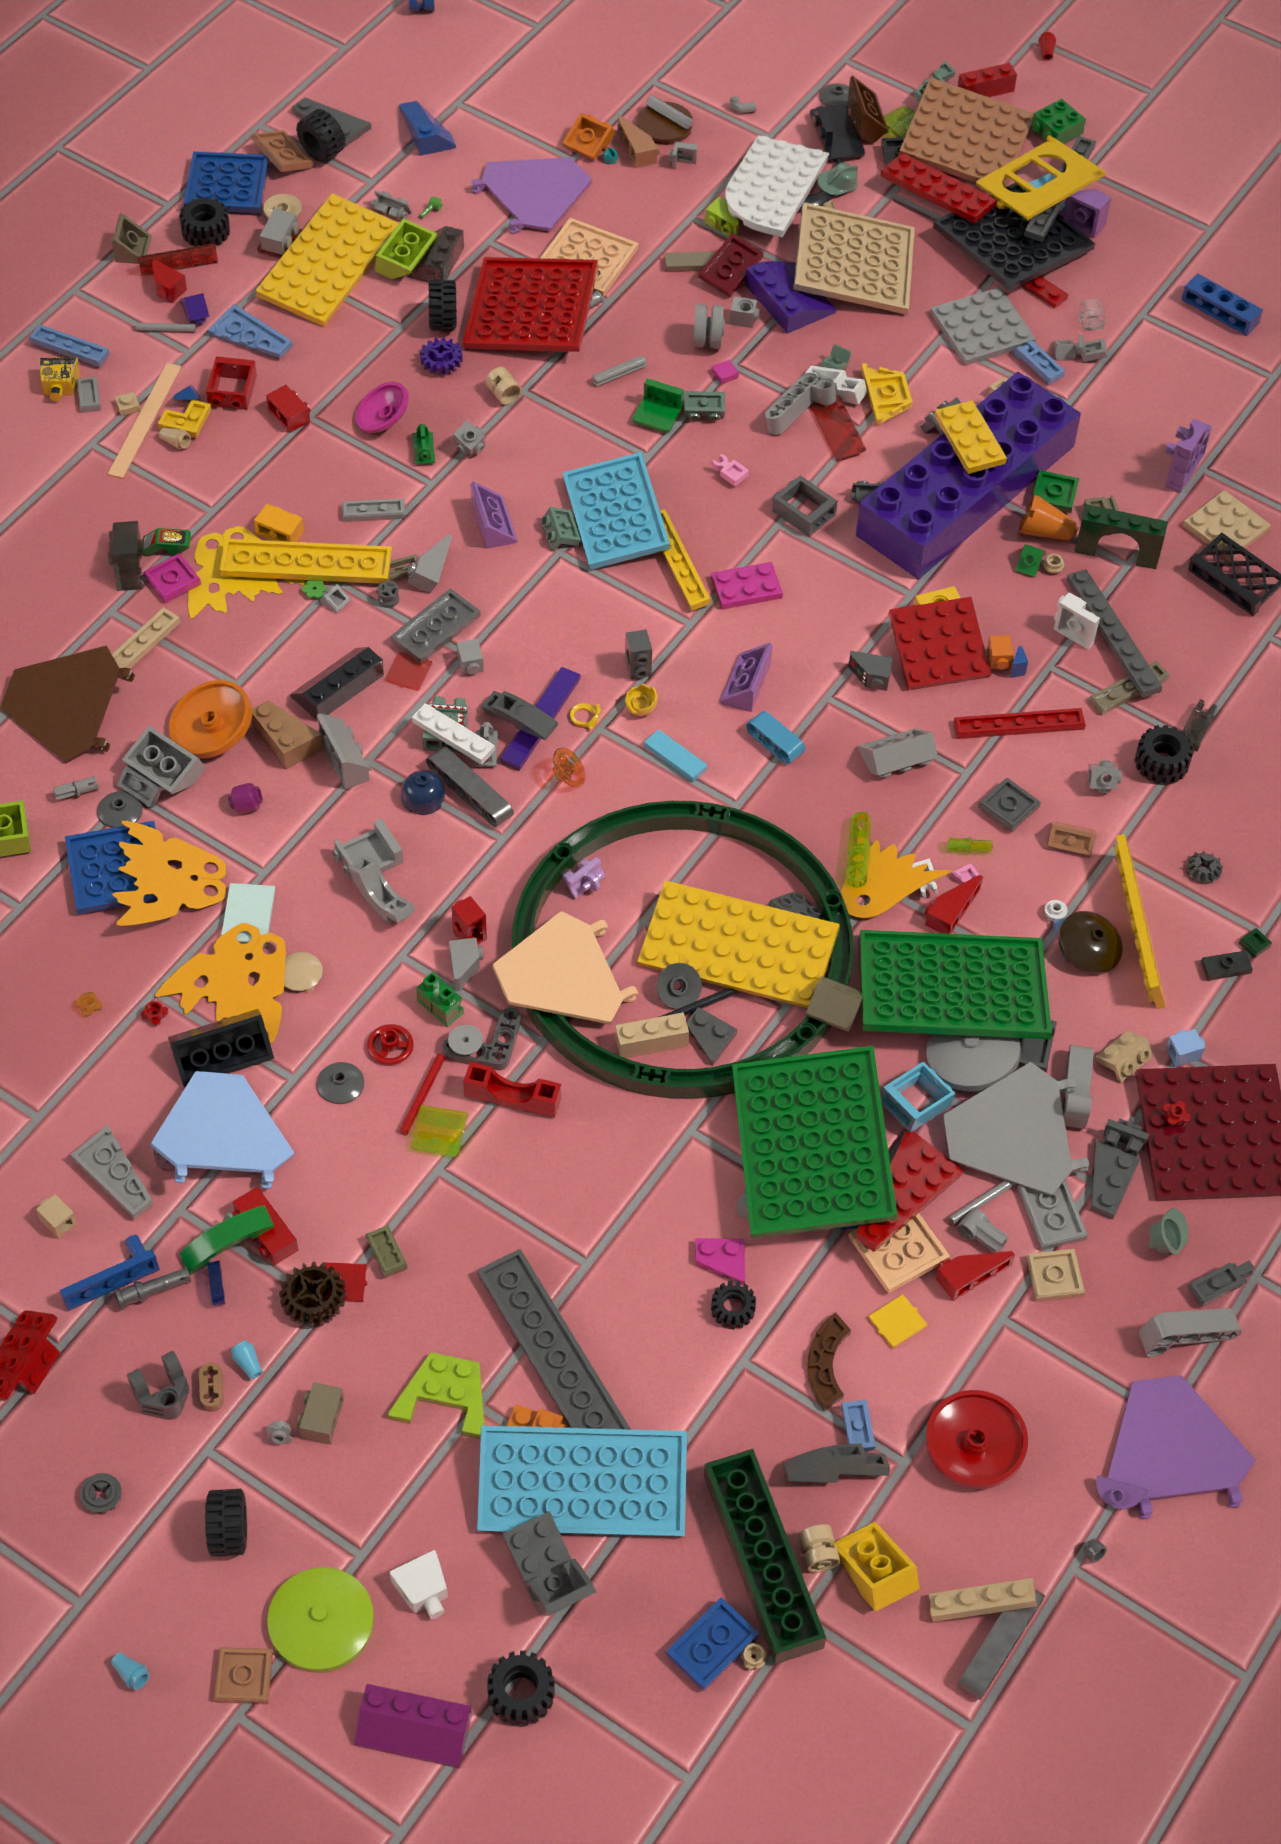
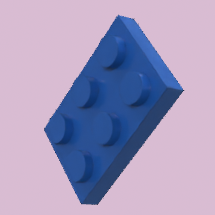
M721 1597L666 1651V1655L694 1683L705 1691L741 1655L744 1649L759 1637V1632Z

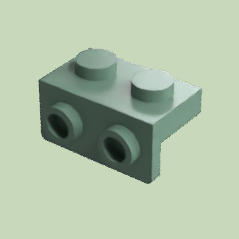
M685 391L684 417L693 420L700 419V417H708L710 420L724 418L725 392Z

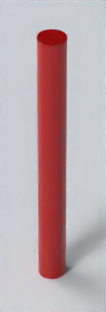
M437 1054L399 1130L402 1135H408L445 1061L444 1055Z

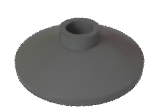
M841 83L826 85L820 91V101L826 107L843 104L846 108H849V86Z
M117 791L108 794L101 800L98 806V816L101 822L111 828L125 826L121 823L122 821L136 823L143 811L141 801L127 791Z
M674 963L661 971L657 979L656 988L659 998L665 1005L678 1009L697 1001L701 994L702 982L698 972L692 966L685 963ZM676 981L680 983L678 990H675L673 986Z
M337 1062L328 1065L321 1071L317 1079V1088L320 1095L326 1101L333 1104H346L360 1096L364 1089V1077L355 1065Z

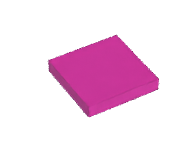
M179 553L143 572L144 578L165 603L201 585V579Z

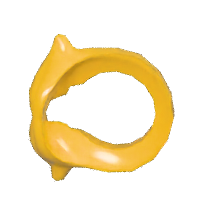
M580 703L575 705L570 711L571 721L578 727L592 730L599 720V714L601 713L600 704ZM578 710H587L595 714V716L590 721L579 722L575 719L574 714Z

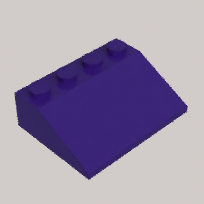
M762 261L748 267L746 271L747 288L787 334L836 313L837 310L825 296L793 289L795 262Z

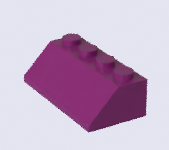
M366 1684L359 1710L354 1746L460 1768L472 1719V1708L469 1705Z

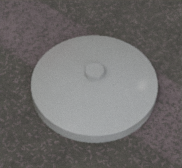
M931 1034L927 1043L926 1054L929 1068H932L951 1088L959 1091L975 1092L983 1091L1013 1073L1019 1064L1021 1047L1019 1038Z

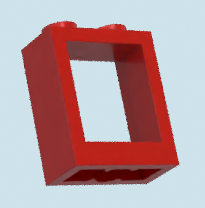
M216 356L206 389L208 404L217 407L248 410L257 377L255 360ZM221 377L247 379L244 392L217 390Z

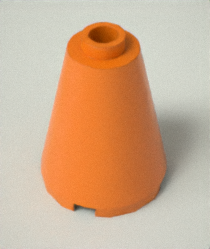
M1033 495L1025 509L1024 518L1022 517L1018 530L1019 533L1069 541L1071 538L1074 539L1076 537L1079 527L1076 526L1077 522L1040 496Z

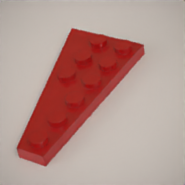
M908 1130L906 1131L890 1164L898 1220L860 1225L855 1238L873 1252L959 1179L964 1171L955 1163L949 1161L945 1155L914 1131L911 1133Z

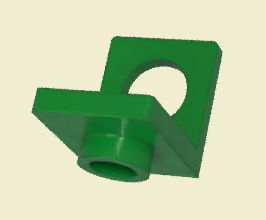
M1025 544L1016 571L1036 577L1043 554H1046L1047 551Z

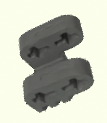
M173 1350L161 1356L165 1372L172 1386L169 1385L156 1392L155 1396H151L147 1383L139 1369L126 1374L133 1395L144 1415L172 1420L180 1416L190 1389L182 1366ZM167 1402H174L172 1405L165 1406Z

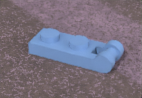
M1029 340L1024 346H1018L1014 349L1015 356L1028 364L1048 384L1064 377L1065 370L1034 341Z

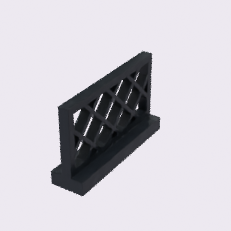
M1222 532L1199 554L1195 553L1190 558L1188 571L1253 617L1259 612V608L1281 587V574ZM1223 541L1229 546V549L1217 550V545ZM1233 554L1243 555L1245 561H1234ZM1206 555H1215V562H1207L1203 558ZM1218 555H1230V561L1219 562ZM1234 566H1246L1247 573H1235ZM1249 566H1258L1261 568V572L1250 573ZM1220 567H1231L1232 573L1224 574L1220 571ZM1266 577H1274L1278 582L1276 584H1266ZM1247 578L1248 585H1240L1236 582V579ZM1251 578H1262L1263 584L1252 585ZM1252 590H1264V595L1258 598L1253 594Z

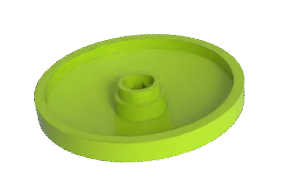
M329 1567L307 1569L289 1578L274 1595L268 1611V1630L275 1650L288 1664L297 1669L312 1673L335 1671L354 1661L367 1646L374 1626L372 1602L364 1586L352 1575Z

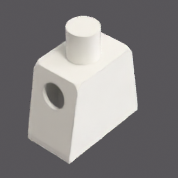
M435 1550L390 1571L393 1586L414 1613L426 1609L430 1619H436L444 1614L445 1611L440 1601L446 1599L448 1594Z

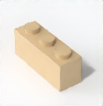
M684 1013L615 1025V1042L618 1054L624 1058L688 1047L689 1030Z

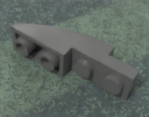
M493 691L481 706L484 712L511 722L517 729L543 740H546L559 725L556 720L537 707L506 691H503L502 694Z
M841 1444L818 1448L798 1455L784 1462L783 1469L787 1481L827 1484L838 1483L839 1474L846 1476H889L890 1465L885 1453H865L862 1444Z

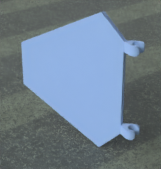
M201 1071L194 1073L150 1145L175 1166V1182L177 1183L185 1182L187 1168L260 1172L262 1173V1188L271 1189L272 1182L274 1181L273 1172L294 1156V1151L243 1075Z

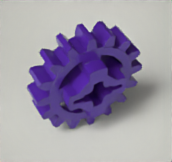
M443 337L441 341L437 338L434 339V342L428 340L427 345H422V350H420V363L424 365L425 370L430 368L431 374L437 371L438 375L441 372L448 375L449 370L455 372V367L460 368L461 362H463L462 348H459L458 342L453 344V339L445 341V337Z

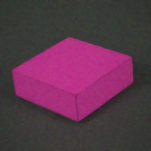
M730 360L712 366V372L721 384L739 377V372Z

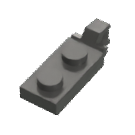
M1250 1260L1239 1266L1235 1263H1228L1191 1282L1188 1289L1200 1306L1204 1307L1242 1287L1248 1281L1246 1278L1253 1274L1255 1267Z

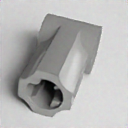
M972 1208L957 1225L961 1235L969 1240H977L993 1253L1000 1252L1009 1236L992 1225L986 1214L977 1208Z

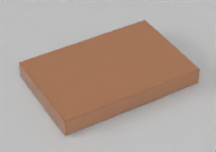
M284 130L252 134L251 140L280 172L313 167L314 162Z

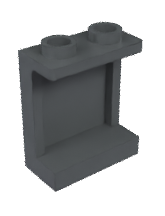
M1051 1020V1039L1019 1038L1021 1057L1016 1070L1032 1062L1041 1070L1047 1072L1057 1021Z

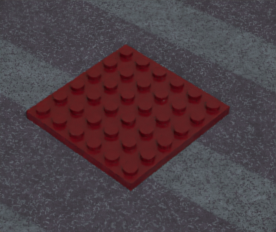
M1276 1064L1136 1070L1135 1075L1144 1131L1149 1134L1146 1144L1156 1201L1281 1196V1089ZM1178 1101H1183L1186 1104L1185 1109L1190 1115V1120L1180 1125H1170L1166 1119V1113L1163 1111L1164 1105H1172Z

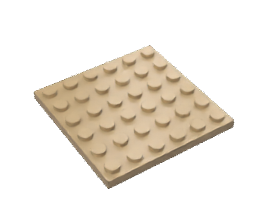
M803 202L793 289L907 315L910 300L915 227Z

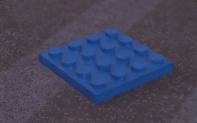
M193 151L183 205L187 202L190 203L193 199L210 197L212 200L217 199L219 202H222L228 212L261 213L269 165L268 157L263 154Z
M154 821L139 823L156 829ZM120 826L65 836L77 914L127 906L119 903L112 894L139 889L138 886L134 885L137 881L136 877L118 869L119 867L126 866V863L131 860L124 854V849L119 846V842L143 845L138 838L128 833L130 828ZM146 894L143 899L144 902L158 900L154 894Z

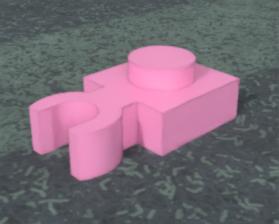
M723 454L719 455L721 463L715 460L712 461V468L720 471V476L733 486H737L749 476L747 468L735 460L728 462L727 457Z

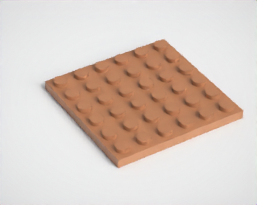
M930 77L898 156L902 153L907 154L932 168L976 183V181L1019 157L1032 123L1033 113ZM1005 177L1002 184L1004 187H1007L1010 179L1008 177Z

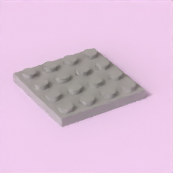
M1001 287L934 306L930 310V314L965 366L1012 352L1016 347L1024 346L1029 340L1036 342V338Z

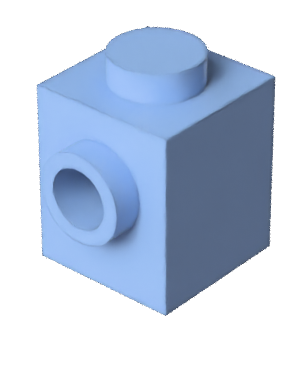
M1195 1029L1189 1031L1182 1030L1169 1037L1166 1050L1175 1067L1201 1060L1205 1050V1042L1201 1036L1199 1037Z

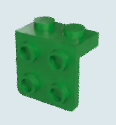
M647 378L644 383V398L633 416V422L669 433L684 407V389Z

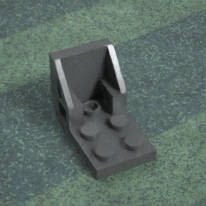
M550 1511L502 1534L533 1605L540 1616H550L596 1593L595 1587L576 1559L571 1558Z

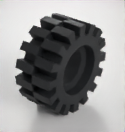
M728 1281L727 1286L722 1283L720 1284V1289L718 1287L715 1289L711 1302L713 1318L716 1317L718 1324L723 1322L722 1327L727 1328L729 1324L731 1329H735V1325H738L740 1329L743 1328L744 1323L748 1325L750 1319H753L756 1309V1296H753L754 1292L752 1289L748 1291L747 1284L741 1287L740 1281H736V1285H733L732 1281ZM736 1298L742 1302L743 1308L738 1312H731L725 1308L724 1302L727 1299Z

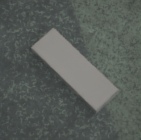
M404 498L342 502L343 522L405 519Z

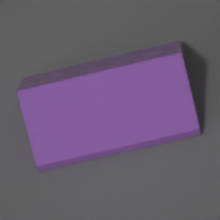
M473 481L471 483V504L486 549L516 543L517 538L503 496Z
M771 643L739 653L720 699L722 704L752 712L771 665L773 646Z

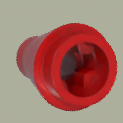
M1044 32L1040 35L1038 42L1042 58L1049 61L1053 59L1056 37L1051 32Z

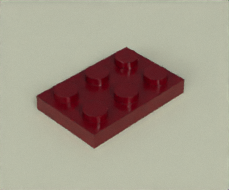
M732 233L699 272L698 278L726 296L731 297L746 279L747 268L758 264L763 258L764 253Z

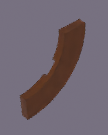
M836 1312L817 1331L808 1356L807 1370L810 1387L823 1411H826L844 1398V1393L839 1388L834 1376L833 1359L841 1342L851 1334V1329Z

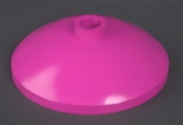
M387 382L371 390L363 398L356 411V423L360 429L367 433H377L390 428L398 422L408 405L409 393L407 389L399 382Z

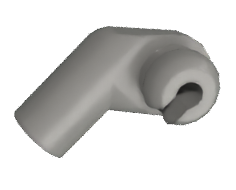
M738 96L730 98L729 105L733 110L739 113L756 112L755 102L743 104L739 102L740 98Z

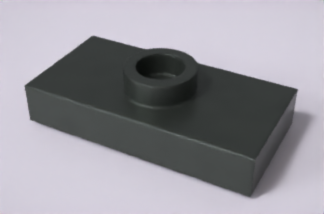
M1246 950L1202 957L1201 964L1208 981L1251 974L1253 970Z

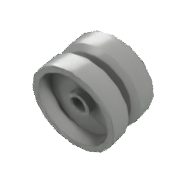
M696 304L693 347L703 348L706 336H710V348L721 349V339L724 337L725 323L723 305H713L711 317H707L708 307L706 304Z

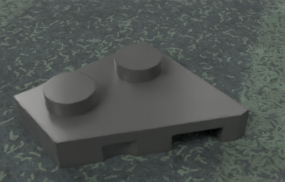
M699 1007L686 1022L690 1036L696 1040L697 1046L700 1050L704 1051L708 1057L709 1064L712 1066L737 1035L736 1028Z

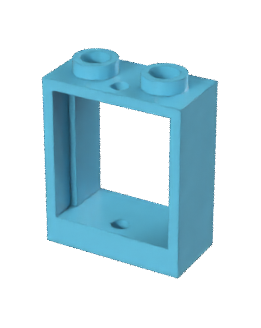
M922 1062L884 1086L880 1095L882 1105L911 1133L951 1106L955 1092L932 1068H929ZM917 1082L937 1100V1102L921 1112L901 1094V1092Z

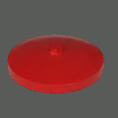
M966 1390L948 1396L933 1410L926 1429V1448L934 1466L950 1481L968 1488L986 1489L1005 1483L1018 1472L1024 1462L1028 1449L1027 1428L1019 1412L1002 1397L987 1391Z

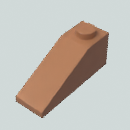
M619 116L617 132L635 168L656 164L657 155H659L658 144L654 143L650 135L622 116Z

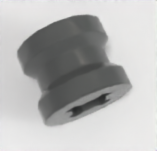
M392 581L380 583L377 589L379 604L385 608L396 606L399 603L398 585Z

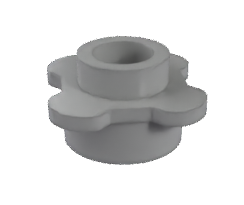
M275 1421L266 1427V1432L269 1433L267 1437L268 1442L275 1444H288L292 1442V1437L290 1436L291 1427L288 1423Z

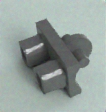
M1131 1115L1129 1121L1119 1118V1121L1116 1122L1108 1119L1103 1135L1105 1136V1144L1116 1148L1118 1141L1127 1144L1125 1152L1137 1157L1139 1152L1144 1150L1149 1134L1141 1131L1142 1126L1133 1123L1135 1117Z

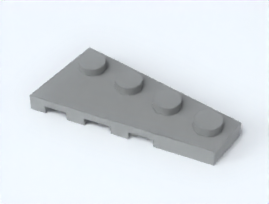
M108 1125L71 1154L72 1160L132 1218L136 1219L153 1205L150 1195L140 1178L136 1175L131 1163L126 1158Z

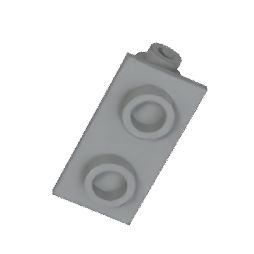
M374 191L377 196L376 200L373 199L371 202L374 210L386 214L388 209L391 208L388 214L399 220L406 219L407 212L412 214V210L406 200L393 198L384 191L382 193Z
M485 722L480 727V730H476V734L495 745V751L482 765L475 761L474 766L496 767L498 730H493L491 724Z

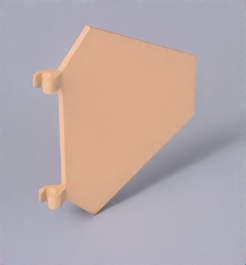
M562 911L501 957L492 966L508 1004L605 1024H611L622 1001L634 1002L638 991L635 986L628 987L622 991L618 988L595 937L605 935V929L608 928L606 921L600 920L589 925Z

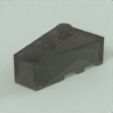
M138 521L113 523V531H109L108 559L109 565L114 567L117 591L143 589L141 579L142 567H140L141 538Z

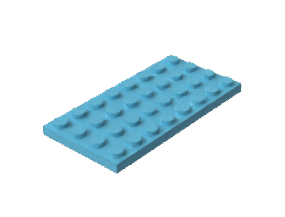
M481 1426L477 1531L507 1532L550 1511L560 1533L685 1536L687 1431Z

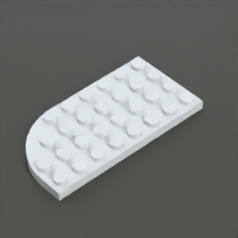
M758 136L726 187L725 203L728 205V211L734 218L738 217L743 220V224L751 229L783 238L826 165L829 153L819 149L806 148L803 145L790 144L783 140L770 139L767 136Z

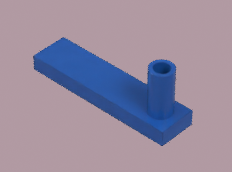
M138 1235L129 1236L125 1240V1244L132 1258L60 1290L67 1310L70 1311L108 1294L116 1288L119 1289L159 1271L160 1268L153 1250L146 1251Z

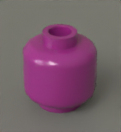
M246 783L233 787L231 796H228V801L231 809L235 808L239 814H245L258 810L260 804L263 803V796L258 786L255 787L253 783Z

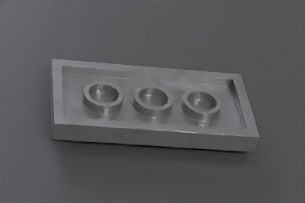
M450 588L393 633L390 639L393 644L422 664L481 616V611Z

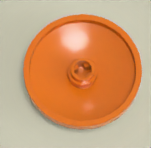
M213 680L200 684L187 692L173 709L169 721L170 737L172 741L200 759L218 756L234 747L247 732L253 714L251 700L239 685L231 681Z

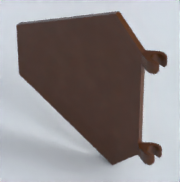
M107 645L14 669L0 708L61 760L68 763L92 748L104 752L109 750L110 744L107 743L105 738H97L117 679L120 678L132 682L135 674L132 673L130 668H119Z

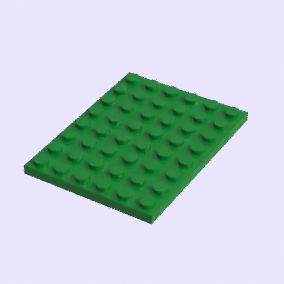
M860 930L863 1031L1051 1039L1052 1026L1042 938Z
M874 1046L732 1064L752 1239L898 1220Z

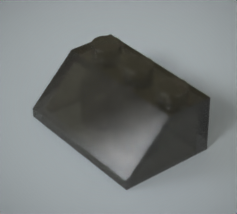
M444 226L435 231L438 234L437 238L407 277L425 282L430 280H447L464 249V231L449 226Z

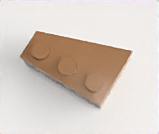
M268 700L253 708L251 720L253 728L285 769L323 750L321 733Z

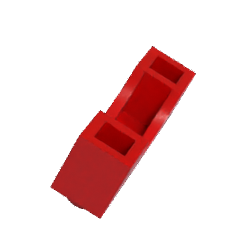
M473 1062L469 1063L463 1081L464 1096L554 1118L561 1101V1083L540 1078L532 1083H517L500 1076L493 1067Z

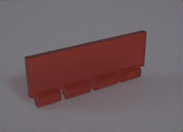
M836 396V401L830 405H822L816 402L810 405L837 462L859 456L860 453L866 450L840 396Z

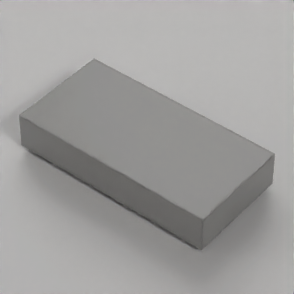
M97 376L76 379L81 413L100 411L101 404Z

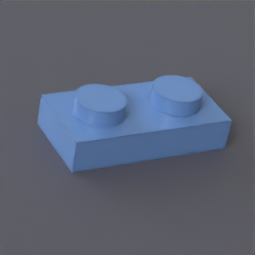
M867 1400L842 1402L841 1409L848 1444H862L865 1452L874 1451L875 1441Z

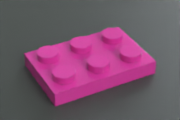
M772 562L711 573V580L722 610L783 598V592Z

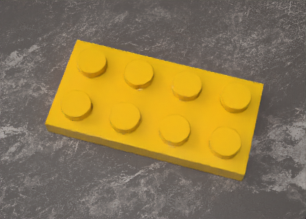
M973 400L935 410L934 416L968 474L1006 464L1007 457Z

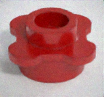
M151 1001L146 1004L144 1011L140 1015L143 1020L147 1019L152 1025L157 1026L161 1023V1019L168 1015L169 1011L160 1002Z
M1178 1101L1172 1105H1164L1163 1111L1166 1113V1119L1170 1125H1180L1190 1120V1115L1185 1109L1186 1104L1183 1101Z

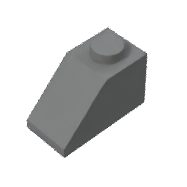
M476 938L449 941L455 992L460 991L480 969L479 960H483L482 946L477 945Z

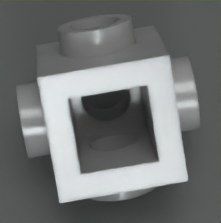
M468 420L453 434V440L457 444L458 450L463 454L467 453L470 457L475 453L479 454L485 447V433L480 427H474Z
M1100 760L1099 764H1089L1087 785L1091 789H1098V792L1109 793L1111 789H1117V783H1121V770H1118L1113 761Z

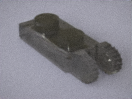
M1202 699L1199 700L1196 708H1193L1183 729L1185 736H1189L1191 739L1190 743H1193V750L1198 752L1217 709V705L1212 704L1208 713L1201 711L1205 702Z

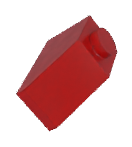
M153 260L152 266L157 296L174 303L187 290L185 275Z

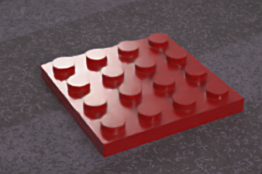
M972 597L889 609L888 614L907 691L990 677L991 671Z

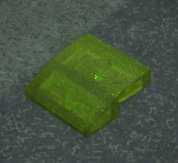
M902 105L884 115L889 130L886 135L891 133L895 138L905 137L916 111Z
M421 1105L417 1126L415 1125L411 1150L458 1157L464 1137L468 1112Z

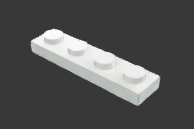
M426 703L412 716V723L481 765L495 751V745Z

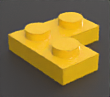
M191 400L184 414L165 409L158 422V428L184 429L191 437L197 438L211 412V404Z

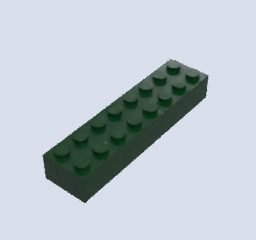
M754 1449L705 1463V1481L774 1665L824 1649L826 1635Z

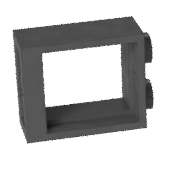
M800 475L795 480H791L782 491H778L773 496L772 512L810 537L836 515L838 501ZM799 492L820 506L809 516L788 503Z

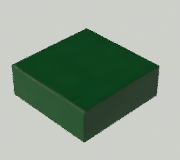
M1255 928L1242 937L1239 944L1251 956L1256 958L1270 948L1272 942Z

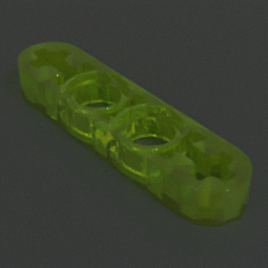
M866 812L855 813L851 817L846 875L849 885L856 888L864 886L868 880L872 824L870 815ZM860 821H863V829H859L858 824H860ZM859 837H863L866 839L863 843L860 844L854 842V840ZM862 855L864 859L857 862L853 860V857ZM855 869L859 870L860 875L858 878H854L856 876Z

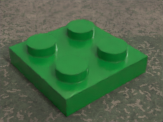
M1039 470L1033 495L1040 496L1062 512L1071 513L1079 478Z

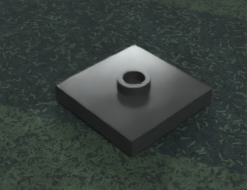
M1006 778L979 802L978 808L1013 832L1040 807L1041 802L1009 778Z

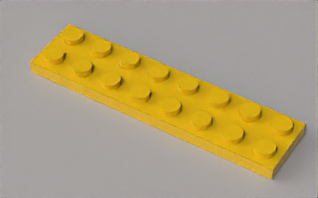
M225 539L220 576L380 584L384 581H389L392 547Z
M1125 834L1116 836L1118 845H1114V850L1119 863L1118 868L1123 881L1122 886L1127 899L1126 904L1131 917V926L1135 934V944L1140 957L1139 962L1144 974L1145 988L1148 992L1150 1003L1155 1002L1157 1009L1166 1008L1132 856Z

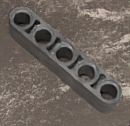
M443 746L426 758V764L429 769L491 826L496 828L514 815L511 805L447 747Z
M1035 1589L1036 1607L1003 1611L963 1673L957 1686L979 1700L983 1698L1040 1607L1045 1594Z

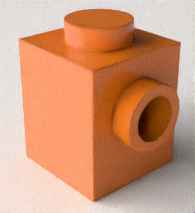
M1011 635L989 636L987 654L990 669H1011L1014 657Z

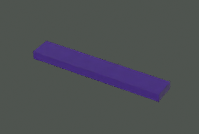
M561 667L535 707L555 719L580 681L581 674ZM519 730L501 756V763L520 771L541 738Z

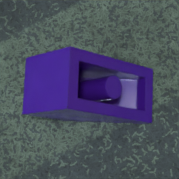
M203 293L180 299L188 322L193 321L194 324L206 322L205 317H209V312Z

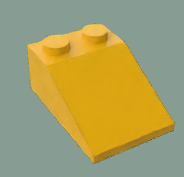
M876 1522L835 1541L833 1544L837 1547L840 1561L859 1593L875 1612L920 1589L917 1566Z

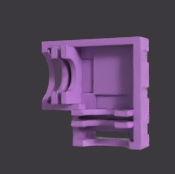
M1192 419L1189 429L1179 426L1175 437L1182 441H1178L1177 445L1169 442L1165 451L1166 454L1173 456L1166 483L1167 488L1181 493L1205 455L1212 430L1211 425Z

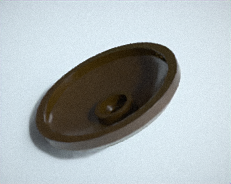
M1078 911L1069 915L1059 928L1058 942L1065 958L1075 968L1089 974H1103L1112 970L1120 961L1123 951L1121 937L1114 925L1102 915L1091 911Z

